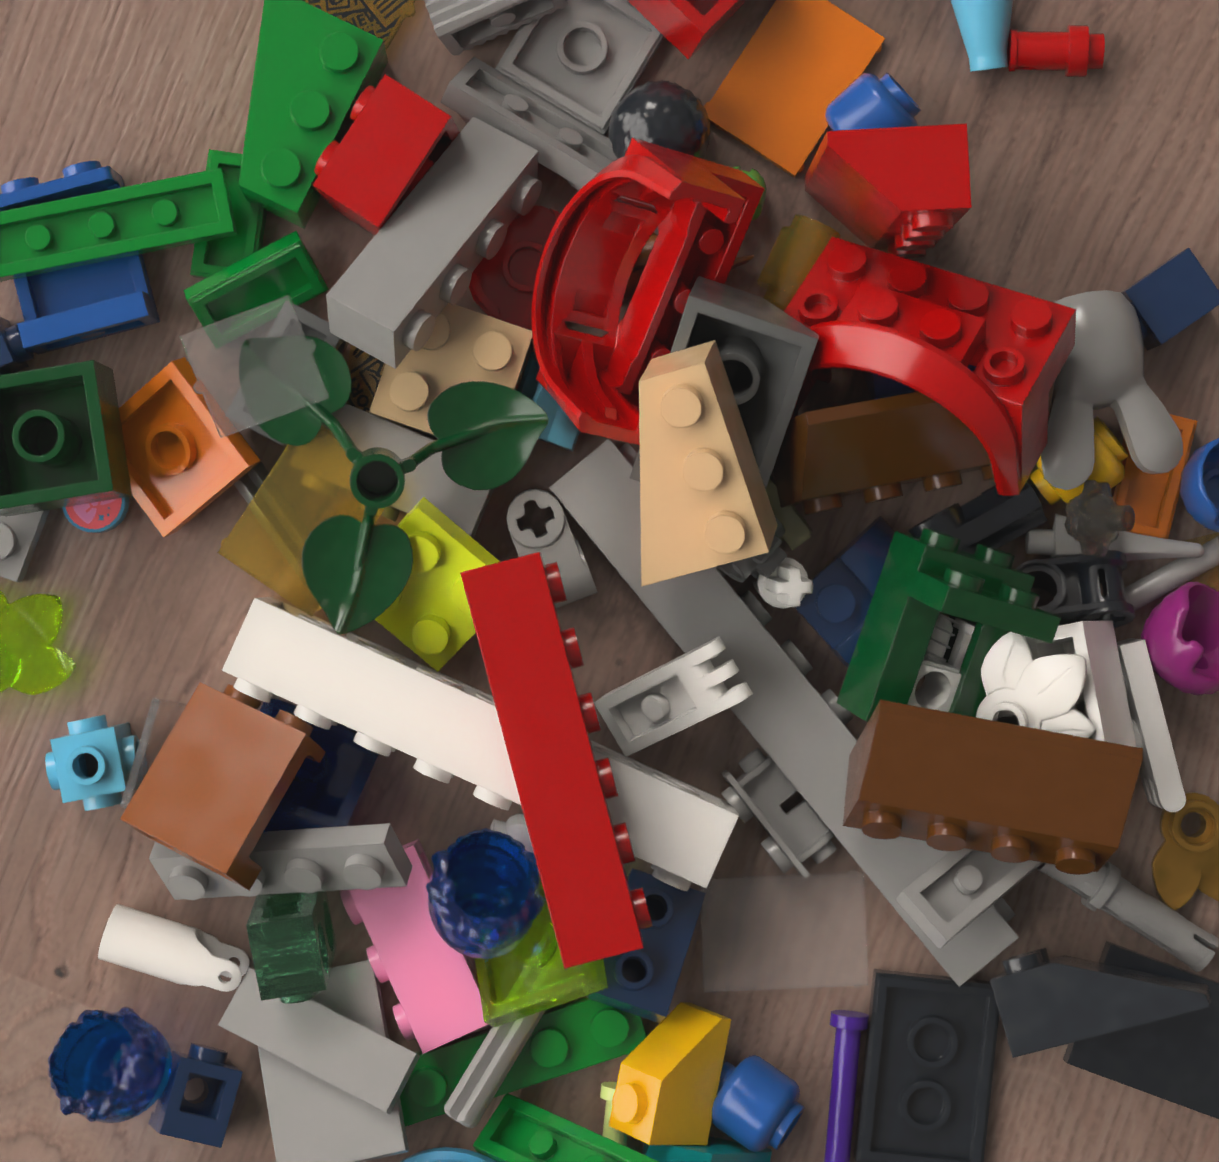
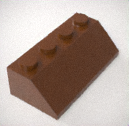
M1054 383L1049 391L1048 417L1053 395ZM920 392L809 411L791 419L773 467L781 508L803 504L805 515L842 508L841 496L863 492L865 504L903 496L901 486L903 484L922 481L925 492L962 485L961 473L981 470L983 481L994 479L989 456L976 435L949 410Z
M880 700L849 755L843 826L862 829L865 835L875 839L888 840L900 836L926 841L930 847L941 851H958L966 848L988 852L996 860L1007 863H1021L1032 860L1054 864L1059 871L1067 874L1083 875L1098 872L1119 848L1143 761V748Z

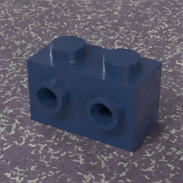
M632 868L627 876L629 888L634 890L643 887L653 927L641 930L644 948L585 963L581 979L592 982L587 996L588 999L660 1023L667 1017L706 893L689 888L688 891L680 890L658 880L651 874Z

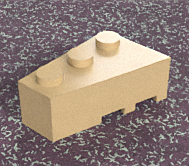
M713 340L651 359L639 380L641 587L768 553L778 525L716 341Z

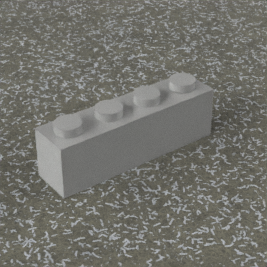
M473 116L326 294L330 333L395 369L411 349L419 351L430 338L435 326L436 317L448 303L455 305L463 297L470 284L472 272L482 259L490 260L500 250L507 234V228L518 214L524 216L534 207L542 189V182L538 180L539 151Z

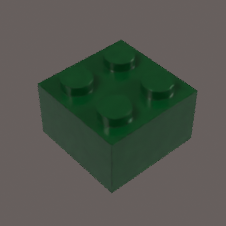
M95 360L0 375V516L8 517L132 496L113 369Z

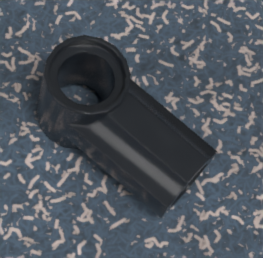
M1026 481L1019 495L997 494L996 485L967 503L961 506L959 503H955L918 523L908 531L911 536L918 538L921 536L923 527L949 534L961 539L958 550L974 554L978 543L998 549L1046 522L1047 518L1039 498L1032 486Z

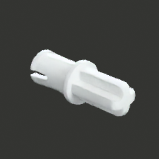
M787 557L768 579L759 573L757 581H752L754 588L763 600L777 608L784 609L801 606L804 596L813 592V582L808 579L807 572L802 564Z

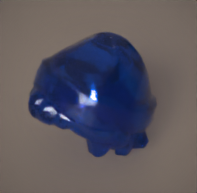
M483 828L458 837L456 842L451 844L446 850L436 851L431 857L434 870L430 877V882L426 885L428 910L431 921L440 937L457 952L474 958L499 957L516 948L527 936L534 920L545 905V899L538 893L539 872L534 853L525 850L522 842L513 839L508 834Z
M124 1006L118 1012L85 1010L79 1015L77 1021L69 1023L63 1034L59 1036L48 1058V1075L51 1087L60 1099V1110L64 1115L77 1113L90 1122L119 1123L140 1115L150 1108L161 1096L171 1073V1048L164 1035L151 1023L140 1018L130 1007Z

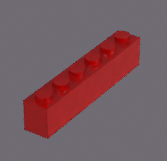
M536 552L460 572L564 969L642 949L644 946L641 930L653 927L643 887L634 890L629 888L624 864L632 863L636 860L626 822L613 825L606 799L618 796L609 758L596 760L589 734L601 731L591 692L578 694L572 669L584 666L574 627L562 630L555 604L567 601L558 563L554 562L545 565L542 553Z

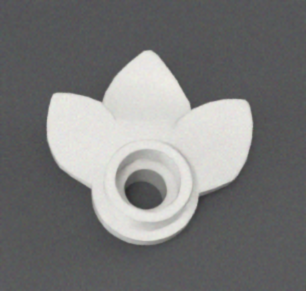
M1013 632L1005 634L992 646L983 661L981 678L986 697L981 701L976 717L997 721L1001 710H1010L1017 716L1020 726L1090 738L1095 732V727L1087 717L1073 708L1085 686L1087 660L1084 656L1075 654H1055L1034 660L1031 648L1023 635Z

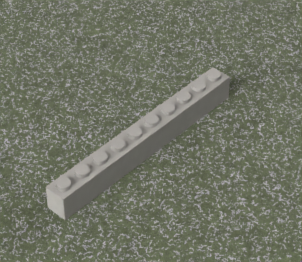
M607 439L549 487L550 490L684 653L720 636L726 649L717 657L710 659L714 667H717L733 659L740 671L723 681L725 686L729 690L737 684L747 682L753 692L747 699L730 707L732 712L781 769L948 975L960 987L1019 938L1007 923L1016 914L1005 900L1001 898L944 947L939 949L897 903L895 899L903 889L950 851L937 850L930 847L926 841L900 836L888 840L875 839L865 835L862 829L843 826L849 755L857 742L845 725L854 717L847 709L836 703L838 697L831 689L819 695L805 678V675L813 667L789 639L781 646L764 628L772 620V617L749 590L739 597L723 578L727 574L717 566L641 587L640 482L630 479L637 452L627 442L617 449L612 441Z

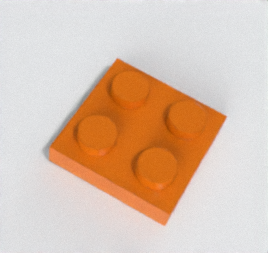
M185 357L171 361L119 407L132 495L163 537L169 536L181 529L261 461L230 418L225 416V411Z

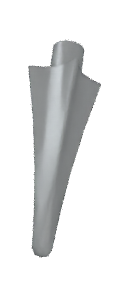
M1058 514L1055 516L1052 529H1031L1026 532L1025 539L1026 554L1050 555V559L1078 556L1097 550L1123 552L1126 555L1127 561L1162 558H1199L1204 553V547L1199 543L1131 533Z

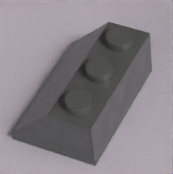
M698 276L689 294L670 353L713 340L716 341L766 489L819 335L761 296ZM640 448L630 475V479L639 482Z

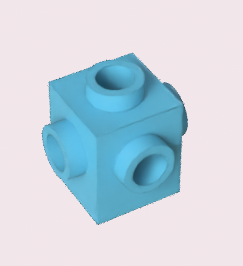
M106 715L67 722L69 735L51 739L52 752L46 753L45 757L46 772L51 788L53 790H60L63 803L83 800L85 811L123 803L121 792L140 785L141 778L139 773L144 772V756L141 743L137 735L131 734L129 722L108 727ZM84 753L93 755L98 761V771L93 777L88 775Z

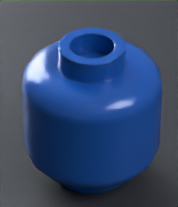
M864 73L827 106L825 117L832 131L918 126L914 117L921 109L889 73H886L881 78L871 73Z
M749 1056L742 1060L737 1067L726 1061L722 1065L717 1096L712 1107V1123L749 1151L754 1153L761 1152L769 1145L778 1150L796 1126L805 1109L804 1106L798 1103L800 1097L799 1086L793 1079L759 1056Z

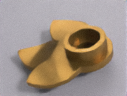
M1196 792L1185 793L1186 802L1181 810L1169 812L1163 809L1160 817V831L1164 842L1153 857L1152 877L1160 898L1172 910H1177L1185 905L1197 889L1219 901V805L1210 797ZM1196 812L1201 820L1200 828L1192 835H1185L1181 829V821L1186 814Z

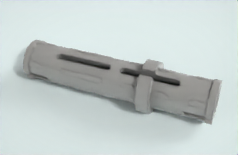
M1106 862L1098 872L1083 875L1061 872L1054 864L1042 863L1036 868L1041 873L1047 874L1081 896L1082 905L1093 912L1097 908L1103 910L1158 947L1175 956L1195 972L1203 970L1216 953L1207 947L1217 948L1219 945L1218 937L1199 928L1179 913L1121 877V869L1111 862Z

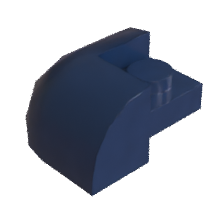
M881 516L833 558L834 560L812 579V594H806L801 601V606L794 607L847 668L853 656L895 533Z

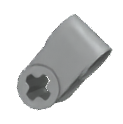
M537 488L524 490L516 495L510 503L507 512L508 530L519 557L541 552L545 565L554 562L558 563L567 601L555 604L556 608L598 593L578 539L574 540L563 508L557 498L548 491ZM535 500L539 508L551 507L554 516L545 521L547 531L541 535H535L531 527L521 529L517 524V519L525 515L524 503L527 501Z

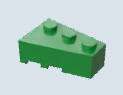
M264 0L238 183L249 203L253 202L266 211L305 229L321 197V194L313 186L318 177L314 173L316 163L324 149L334 140L340 143L354 121L350 118V114L360 94L370 85L376 87L388 63L383 39L302 0Z

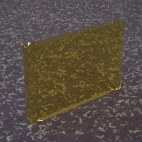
M321 426L315 438L306 445H287L228 537L221 541V548L217 552L311 617L315 612L321 610L322 607L308 588L303 575L301 562L305 540L311 530L323 520L334 515L346 514L362 522L365 506L354 497L350 488V473L353 463L346 457L345 451L330 430ZM385 508L378 509L374 525L383 513V511L385 510Z

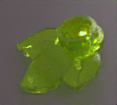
M0 590V693L10 687L28 695L45 693L61 685L74 672L76 663L73 659L52 645L59 635L63 622L62 601L57 595L32 594L19 598L9 604L6 596Z

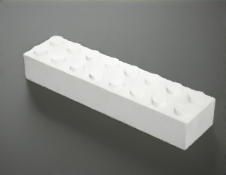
M274 597L254 598L222 671L237 677L234 684L235 689L267 703H270L272 698L278 700L279 697L297 704L293 713L295 716L323 729L329 730L331 725L337 726L338 723L357 731L353 740L355 743L380 755L389 757L391 752H395L396 749L417 758L413 766L415 770L440 782L449 784L454 775L477 785L473 792L475 797L495 807L508 811L512 801L521 805L492 695L439 671L437 672L430 667L352 632L338 634L330 622ZM591 740L596 760L609 758L618 791L617 797L606 799L613 825L626 822L634 856L651 863V868L654 869L652 876L668 885L688 891L693 882L707 888L739 817L736 809L719 797Z

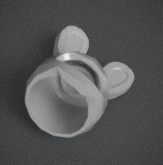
M1109 290L1084 292L1055 301L1054 303L1076 309L1075 346L1054 383L1051 400L1052 410L1048 419V443L1041 454L1044 479L1053 487L1064 490L1077 488L1087 481L1095 463L1093 410L1106 407L1114 410L1131 458L1140 470L1149 474L1167 473L1178 465L1183 455L1182 437L1172 417L1146 383L1144 377V342L1135 308L1121 292Z

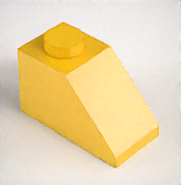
M680 1002L621 1062L616 1090L612 1100L609 1126L648 1145H707L712 1122V1107L717 1096L731 1019L695 1004Z

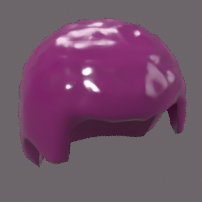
M1188 582L1168 594L1159 605L1153 608L1149 618L1145 621L1141 639L1146 641L1153 671L1166 683L1184 693H1191L1197 696L1214 694L1219 691V591L1199 582Z

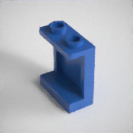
M99 161L81 162L64 168L62 170L63 178L39 183L38 178L27 177L1 185L0 211L124 187L122 176L110 166L101 167ZM142 254L13 279L24 317V322L17 323L24 349L36 354H43L160 322Z

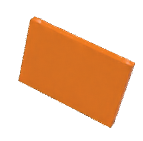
M776 0L712 99L705 103L704 108L708 114L709 121L795 178L797 173L803 171L805 167L804 162L829 126L825 117L827 106L863 74L875 54L881 52L882 43L885 38L828 0Z

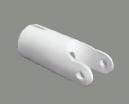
M120 904L114 907L108 919L98 952V959L180 985L196 987L203 985L225 992L232 991L239 986L242 976L246 974L250 966L248 955L238 947L222 943L214 936L200 929ZM232 957L238 958L240 966L229 959ZM220 975L229 977L231 980L228 982L223 981Z

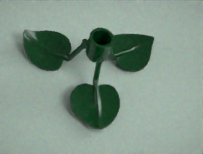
M301 334L251 337L246 339L241 346L239 359L241 388L249 411L260 428L271 438L281 443L302 446L315 438L322 423H324L345 451L346 457L353 463L350 473V488L354 497L365 506L362 522L346 514L331 516L311 530L302 550V570L308 588L338 634L352 632L376 619L396 600L408 582L413 565V550L408 535L403 529L393 524L374 525L378 509L392 505L401 496L405 485V474L414 471L419 464L442 451V467L452 481L472 490L497 488L515 477L523 468L549 421L547 413L523 393L497 383L469 381L447 388L430 404L427 420L431 431L438 440L426 444L404 459H400L393 451L382 447L369 448L362 452L357 448L338 419L331 414L346 404L352 386L349 366L343 355L334 346L317 337Z

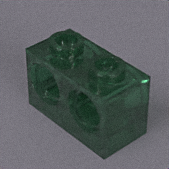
M327 892L257 895L246 924L261 1001L280 998L282 1003L294 1004L308 1001L316 997L319 991L327 990L337 948Z

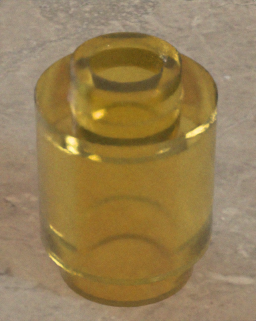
M795 214L790 226H782L758 277L757 284L767 290L763 298L784 311L831 237L840 239L841 235L836 230L817 220Z

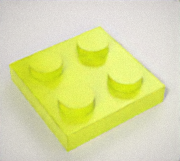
M423 497L397 525L406 532L412 546L413 565L410 577L396 600L375 620L438 672L476 633L460 572L500 561Z

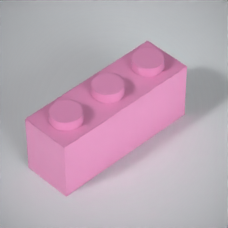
M416 839L402 846L412 864L407 886L375 888L371 890H340V895L353 924L357 925L363 922L372 940L373 946L366 948V952L377 979L380 983L390 980L400 1002L393 1006V1013L402 1035L407 1042L416 1038L424 1054L494 1022L497 1010L419 839Z

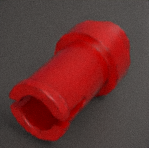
M1068 25L1067 32L1010 30L1008 72H1015V70L1065 71L1066 77H1086L1088 69L1103 68L1105 53L1104 34L1089 33L1088 25Z

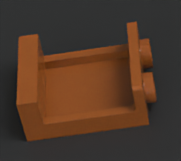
M200 682L120 820L145 837L250 891L262 870L260 865L249 858L250 854L305 758L307 757L320 763L326 752L310 738L314 728L297 716L284 710H279L276 717L273 718L258 710L261 705L258 699L238 691L233 685L227 684L222 693Z

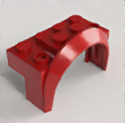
M632 137L625 156L607 165L573 196L558 217L545 244L533 291L532 335L540 367L536 379L555 399L580 432L640 445L639 380L651 359L671 352L689 294L698 276L725 284L765 188L743 171ZM658 227L657 238L626 314L619 322L624 294L633 268L645 244ZM565 321L601 329L609 333L600 337L568 329Z
M831 237L784 310L786 314L819 335L791 419L798 416V410L817 380L827 383L831 381V367L856 369L881 375L926 395L959 418L976 435L985 448L991 462L997 494L1002 496L1019 495L1048 443L1049 391L1075 346L1076 309ZM969 364L976 366L973 372L967 368Z

